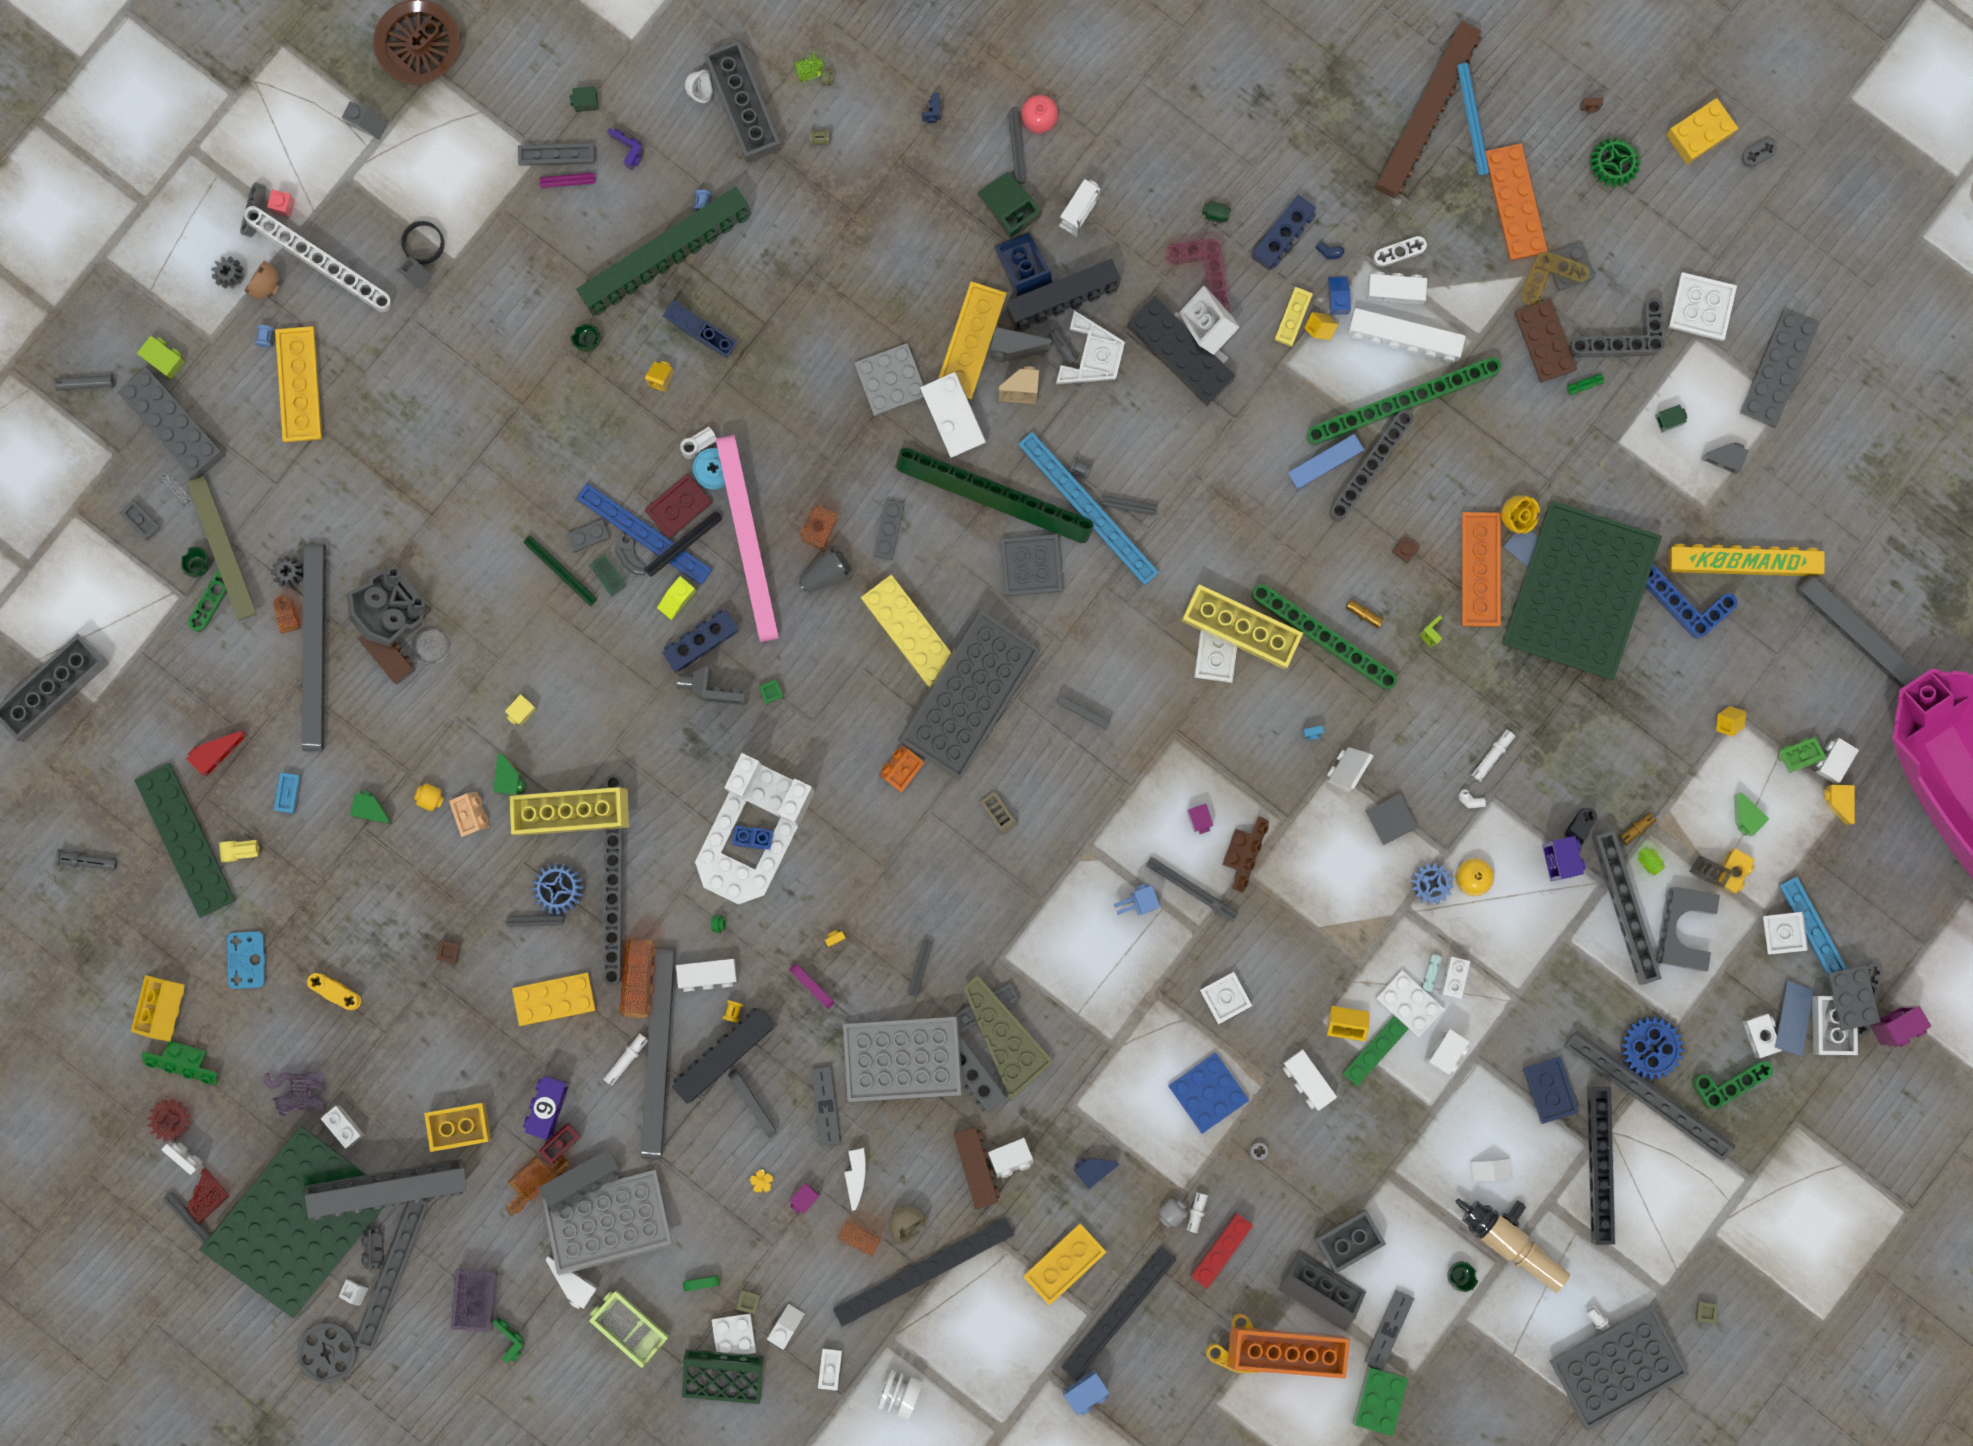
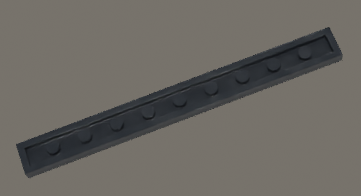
M1005 1217L837 1306L833 1311L843 1327L1015 1234Z

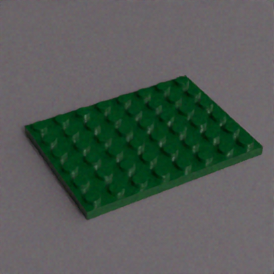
M1551 501L1503 645L1614 681L1662 536Z
M300 1125L202 1244L199 1251L294 1319L383 1208H365L363 1212L359 1213L348 1211L344 1212L345 1214L341 1216L325 1215L323 1219L319 1220L308 1218L304 1186L367 1174Z

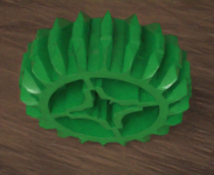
M1609 137L1606 139V142L1602 140L1599 145L1594 147L1595 151L1590 154L1592 159L1589 160V163L1593 165L1590 167V171H1596L1593 177H1600L1598 183L1604 180L1605 187L1609 183H1611L1612 188H1615L1617 184L1619 187H1623L1624 183L1628 185L1631 182L1630 179L1634 180L1636 178L1635 173L1640 171L1637 166H1640L1641 161L1637 160L1640 154H1634L1637 147L1632 149L1630 147L1632 142L1625 144V138H1622L1619 142L1618 137H1615L1613 141ZM1608 150V159L1601 163L1602 153ZM1617 150L1621 151L1625 155L1619 154ZM1612 160L1617 161L1618 165L1613 164ZM1629 162L1628 172L1622 175V165ZM1605 170H1610L1613 173V175L1609 174Z

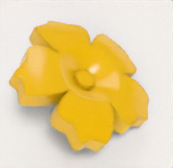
M759 1169L756 1172V1176H751L749 1180L751 1185H755L753 1191L757 1193L764 1190L767 1193L771 1190L770 1187L772 1186L769 1182H772L774 1179L769 1173L765 1175V1171Z

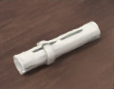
M1506 729L1499 740L1492 744V749L1471 776L1481 782L1499 757L1506 753V748L1516 736Z
M639 1033L630 1046L625 1048L626 1051L603 1080L613 1086L634 1058L639 1056L638 1053L649 1040Z

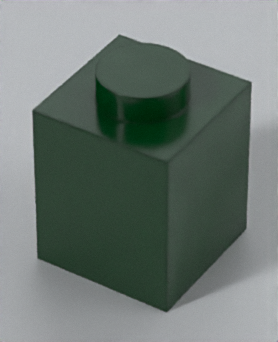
M595 86L572 88L573 95H570V104L574 106L576 112L599 110Z
M1680 404L1660 411L1655 415L1661 433L1683 426L1687 422V413L1684 408H1681Z

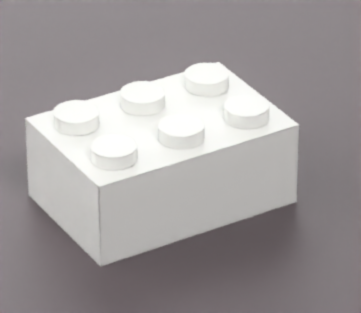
M1812 996L1813 1055H1858V1028L1841 1031L1832 996Z

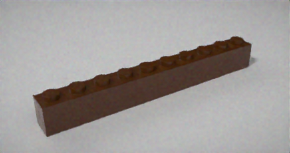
M1461 20L1375 187L1376 190L1394 199L1397 194H1402L1406 186L1403 183L1405 178L1410 179L1415 169L1412 165L1414 161H1419L1423 153L1420 151L1422 145L1427 146L1431 138L1429 132L1431 128L1435 130L1440 120L1437 118L1439 112L1444 113L1448 105L1445 101L1448 96L1452 97L1456 86H1454L1456 79L1460 81L1457 66L1461 63L1469 64L1473 56L1470 52L1473 47H1478L1482 39L1479 37L1482 30Z

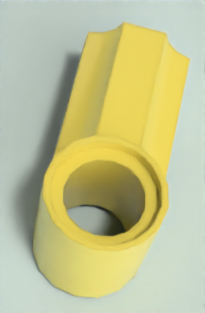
M257 840L219 843L221 862L238 861V859L259 857L260 850Z

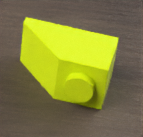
M680 576L668 589L657 608L669 619L673 620L697 591Z

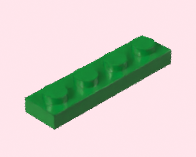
M1393 1016L1342 1074L1357 1087L1408 1031V1028Z

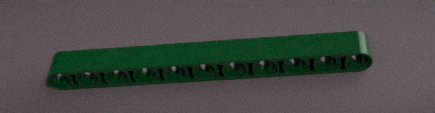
M902 448L899 452L895 467L901 473L1076 542L1086 543L1089 540L1094 524L1086 517L913 449Z

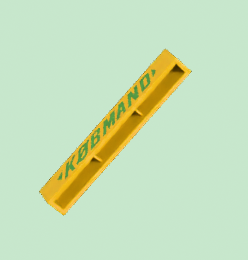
M1674 544L1673 547L1668 549L1667 572L1781 576L1811 575L1820 577L1824 574L1825 551H1818V548H1807V551L1799 550V547H1789L1788 550H1780V547H1768L1767 550L1761 549V546H1750L1749 549H1742V546L1738 545L1730 546V548H1723V545H1712L1711 548H1704L1702 544H1695L1692 547H1685V544Z

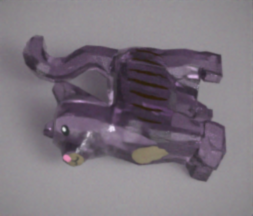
M285 1072L281 1073L275 1081L271 1080L269 1073L264 1075V1084L272 1089L280 1087L285 1080L290 1081L291 1098L285 1096L272 1098L280 1116H286L291 1110H304L311 1107H316L320 1111L324 1109L325 1100L311 1097V1088H317L320 1091L325 1090L324 1073L293 1074Z

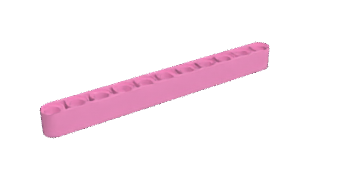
M735 435L716 438L759 640L761 643L779 639Z

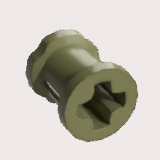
M810 129V146H814V144L830 146L829 129L825 131Z

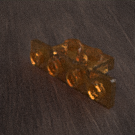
M536 1155L507 1182L519 1196L506 1207L508 1214L513 1216L521 1212L529 1200L537 1197L540 1186L553 1180L558 1174H562L569 1165L567 1157L562 1155L556 1163L548 1167Z

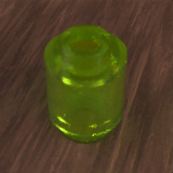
M1645 847L1638 853L1639 857L1637 860L1653 876L1666 867L1663 864L1664 861L1653 847L1650 849Z

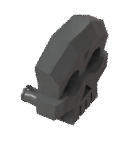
M390 567L388 571H378L368 578L366 584L347 593L350 621L366 640L386 647L392 646L403 634L409 635L421 626L426 601L403 573H400V570L397 571V567ZM375 596L378 598V600L375 601L372 599V597ZM394 618L397 622L393 623L390 619Z

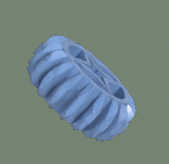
M555 862L553 869L551 864H547L548 871L542 867L540 870L543 875L535 874L536 877L540 878L539 881L532 880V883L536 884L537 888L533 887L531 891H537L538 893L532 897L533 899L540 898L536 905L539 906L544 903L542 906L543 911L549 907L548 911L552 914L555 908L556 914L560 915L562 908L564 913H568L567 906L573 910L575 907L572 902L580 903L576 896H583L582 893L578 892V889H584V886L577 883L583 880L582 878L575 879L579 874L578 871L571 874L573 871L572 866L566 870L565 863L559 868V863ZM559 873L554 882H544L551 874ZM565 874L570 878L573 890L565 887ZM558 883H560V887H562V889H565L566 891L561 890L558 891L557 894H555L554 892L556 890H553V888L549 887V885L557 886ZM542 887L550 890L551 902L545 899ZM561 895H571L564 903L556 904Z

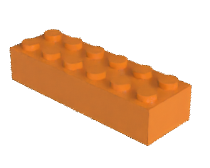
M1231 1326L1227 1366L1234 1370L1346 1379L1350 1339L1342 1335Z

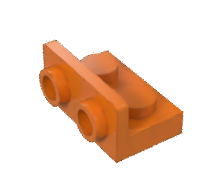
M901 746L894 751L889 763L882 767L879 776L902 793L925 762L909 749Z

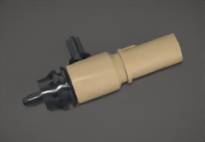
M1460 1198L1455 1201L1465 1211L1462 1221L1468 1225L1471 1233H1476L1475 1237L1480 1238L1481 1241L1507 1261L1514 1260L1517 1267L1521 1266L1554 1293L1559 1292L1570 1277V1273L1547 1256L1546 1252L1536 1245L1535 1242H1529L1528 1235L1518 1228L1519 1222L1517 1220L1526 1209L1524 1203L1517 1200L1508 1214L1503 1213L1502 1216L1498 1217L1497 1210L1493 1211L1490 1205H1483L1478 1200L1471 1206Z

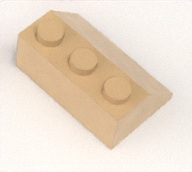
M1029 366L1019 369L999 386L998 402L1036 404L1039 370Z

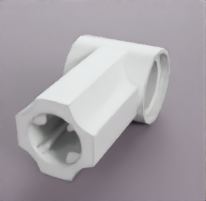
M707 427L693 437L684 439L680 445L682 455L687 459L695 458L698 453L716 443V436L712 429ZM687 445L695 447L692 452H686L684 448Z

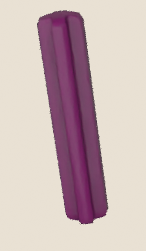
M594 173L540 177L539 182L541 188L594 184L596 177Z

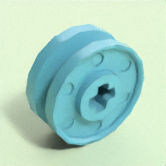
M711 448L700 452L693 464V473L698 483L710 490H719L725 487L726 484L718 449ZM714 465L719 469H716V473H712V471H708V469H711L710 466Z

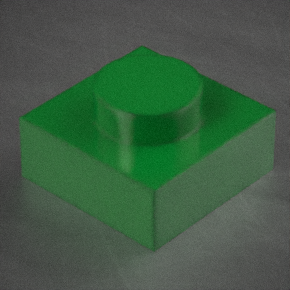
M776 679L758 686L766 705L784 698Z

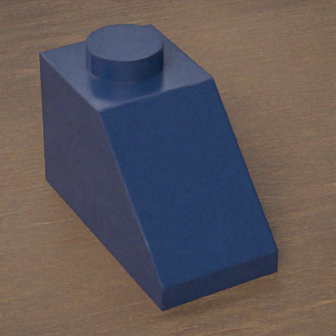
M1083 1157L1075 1164L1076 1168L1074 1171L1087 1188L1090 1189L1119 1166L1116 1161L1095 1158L1085 1160Z

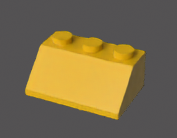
M145 975L131 1032L153 1039L171 1041L185 985Z

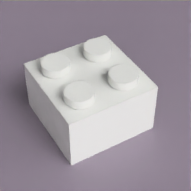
M1444 1029L1424 1062L1442 1074L1449 1075L1451 1072L1454 1073L1459 1066V1058L1461 1056L1464 1057L1468 1052L1470 1041L1451 1029Z

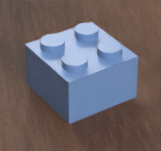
M1095 1369L1062 1391L1063 1396L1076 1415L1081 1413L1082 1416L1092 1409L1091 1406L1094 1403L1100 1404L1108 1398L1107 1394H1109L1108 1388Z

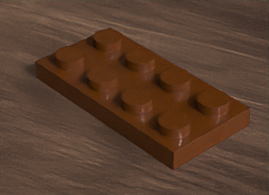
M1551 299L1515 311L1514 314L1540 383L1577 370Z

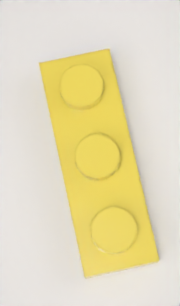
M1297 287L1294 288L1274 339L1275 341L1292 347L1313 293Z

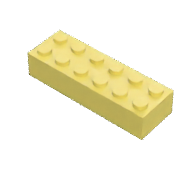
M890 575L863 595L861 601L926 686L930 688L951 652L894 577Z
M1200 584L1196 586L1181 619L1182 622L1282 669L1288 668L1303 635L1302 632Z
M617 787L510 796L511 834L523 836L629 828L628 790Z

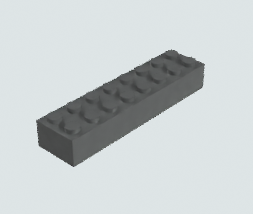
M462 1159L304 1186L308 1218L313 1220L323 1219L325 1215L331 1214L333 1216H341L345 1214L344 1212L348 1211L359 1213L363 1212L365 1208L371 1207L372 1209L384 1208V1205L388 1204L399 1206L411 1200L416 1203L429 1197L439 1199L446 1194L456 1196L463 1194V1191H467Z

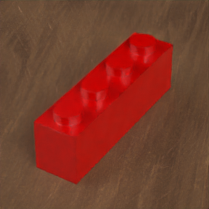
M1235 1213L1190 1276L1205 1288H1208L1254 1225L1238 1213Z

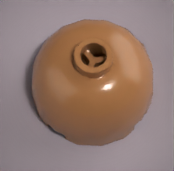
M263 260L244 292L256 299L267 298L270 294L275 295L280 287L277 284L279 274L276 268Z

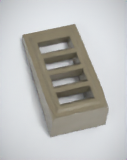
M996 791L979 801L1002 835L1018 825ZM996 799L997 802L988 808L987 805ZM1001 805L1002 808H1000L993 814L991 813L994 809ZM1004 812L1006 813V815L1001 817L999 820H996L998 816H1000ZM1010 818V820H1009L1008 822H1006L1004 825L1000 826L1002 823H1004L1005 821H1007V820Z

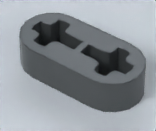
M1765 140L1749 148L1742 155V163L1747 167H1754L1771 158L1777 151L1776 143L1772 140ZM1765 146L1771 147V150L1769 152H1761L1765 148ZM1757 154V156L1754 158L1753 161H1752V160H1749V161H1748L1747 157H1748L1749 155H1750V156H1753V155Z

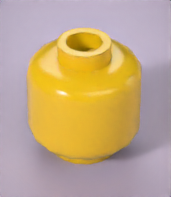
M425 783L423 786L419 785L413 799L416 800L418 807L433 811L436 807L440 808L444 797L441 796L442 791L440 788Z

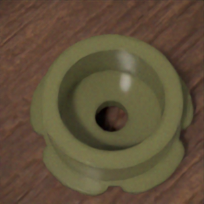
M830 68L829 70L823 69L821 85L828 87L829 84H833L834 73H831Z

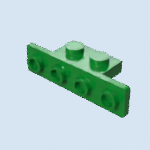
M169 1041L162 1056L145 1051L142 1053V1062L149 1068L163 1069L167 1073L180 1074L187 1079H197L208 1085H217L218 1083L216 1072L201 1068L207 1055L204 1050Z

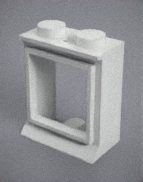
M1084 179L1060 216L1063 220L1059 227L1077 237L1078 230L1095 206L1097 200H1099L1101 189L1098 188L1099 185L1097 183Z

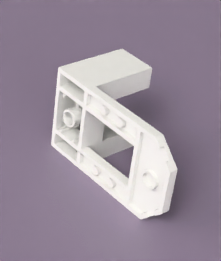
M741 753L724 787L729 794L695 861L703 887L738 905L765 896L815 794L811 786L795 778L792 780ZM746 802L780 817L773 833L770 850L764 851L756 869L722 854Z

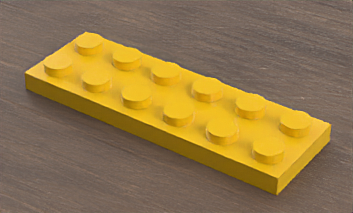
M972 281L970 282L938 378L940 379L956 372L968 400L971 401L1007 295L1006 292Z
M311 326L275 329L283 442L322 440L315 328Z

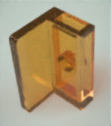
M846 1221L838 1239L870 1256H873L881 1241V1238L849 1221Z

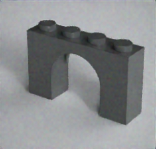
M1671 887L1670 891H1667L1665 901L1668 902L1667 910L1664 909L1662 920L1665 921L1664 929L1661 928L1659 939L1662 940L1661 948L1658 947L1656 954L1659 964L1703 972L1708 971L1711 952L1684 946L1677 937L1676 924L1678 919L1688 911L1712 915L1717 914L1720 895L1679 887Z

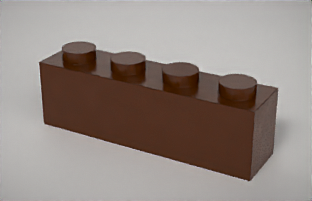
M973 1127L953 1133L975 1209L998 1203L997 1198H1000L998 1187H993L991 1179H995L992 1167H987L986 1160H989L986 1148L982 1149L980 1143L984 1141L981 1130Z

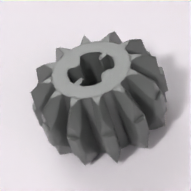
M229 256L227 260L225 257H221V263L215 261L217 267L211 268L215 272L211 276L216 280L215 283L218 286L222 284V287L226 289L229 285L233 289L235 282L238 285L241 284L238 279L244 278V275L241 273L244 268L239 266L240 262L238 260L234 261Z
M285 556L284 562L278 558L279 565H272L276 569L271 572V575L276 576L273 581L275 583L279 582V586L282 588L286 584V587L290 589L292 583L298 586L296 580H303V577L299 575L304 573V569H299L302 563L297 562L295 557L290 559L288 556ZM288 569H290L291 572L288 573V576L285 575L284 572H287Z

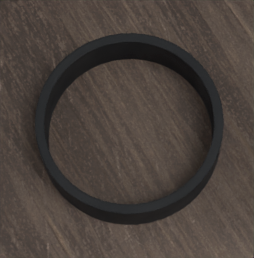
M417 221L410 224L404 230L401 237V246L409 258L410 255L406 251L405 241L410 231L419 226L434 228L438 231L441 239L437 253L428 259H415L419 264H429L436 261L443 253L444 237L434 224L427 221Z

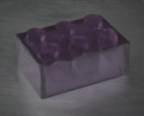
M463 1268L455 1270L450 1330L491 1332L493 1330L492 1321L494 1320L498 1271Z

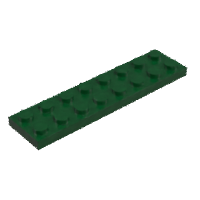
M171 763L135 779L134 781L199 918H203L235 902L234 895Z

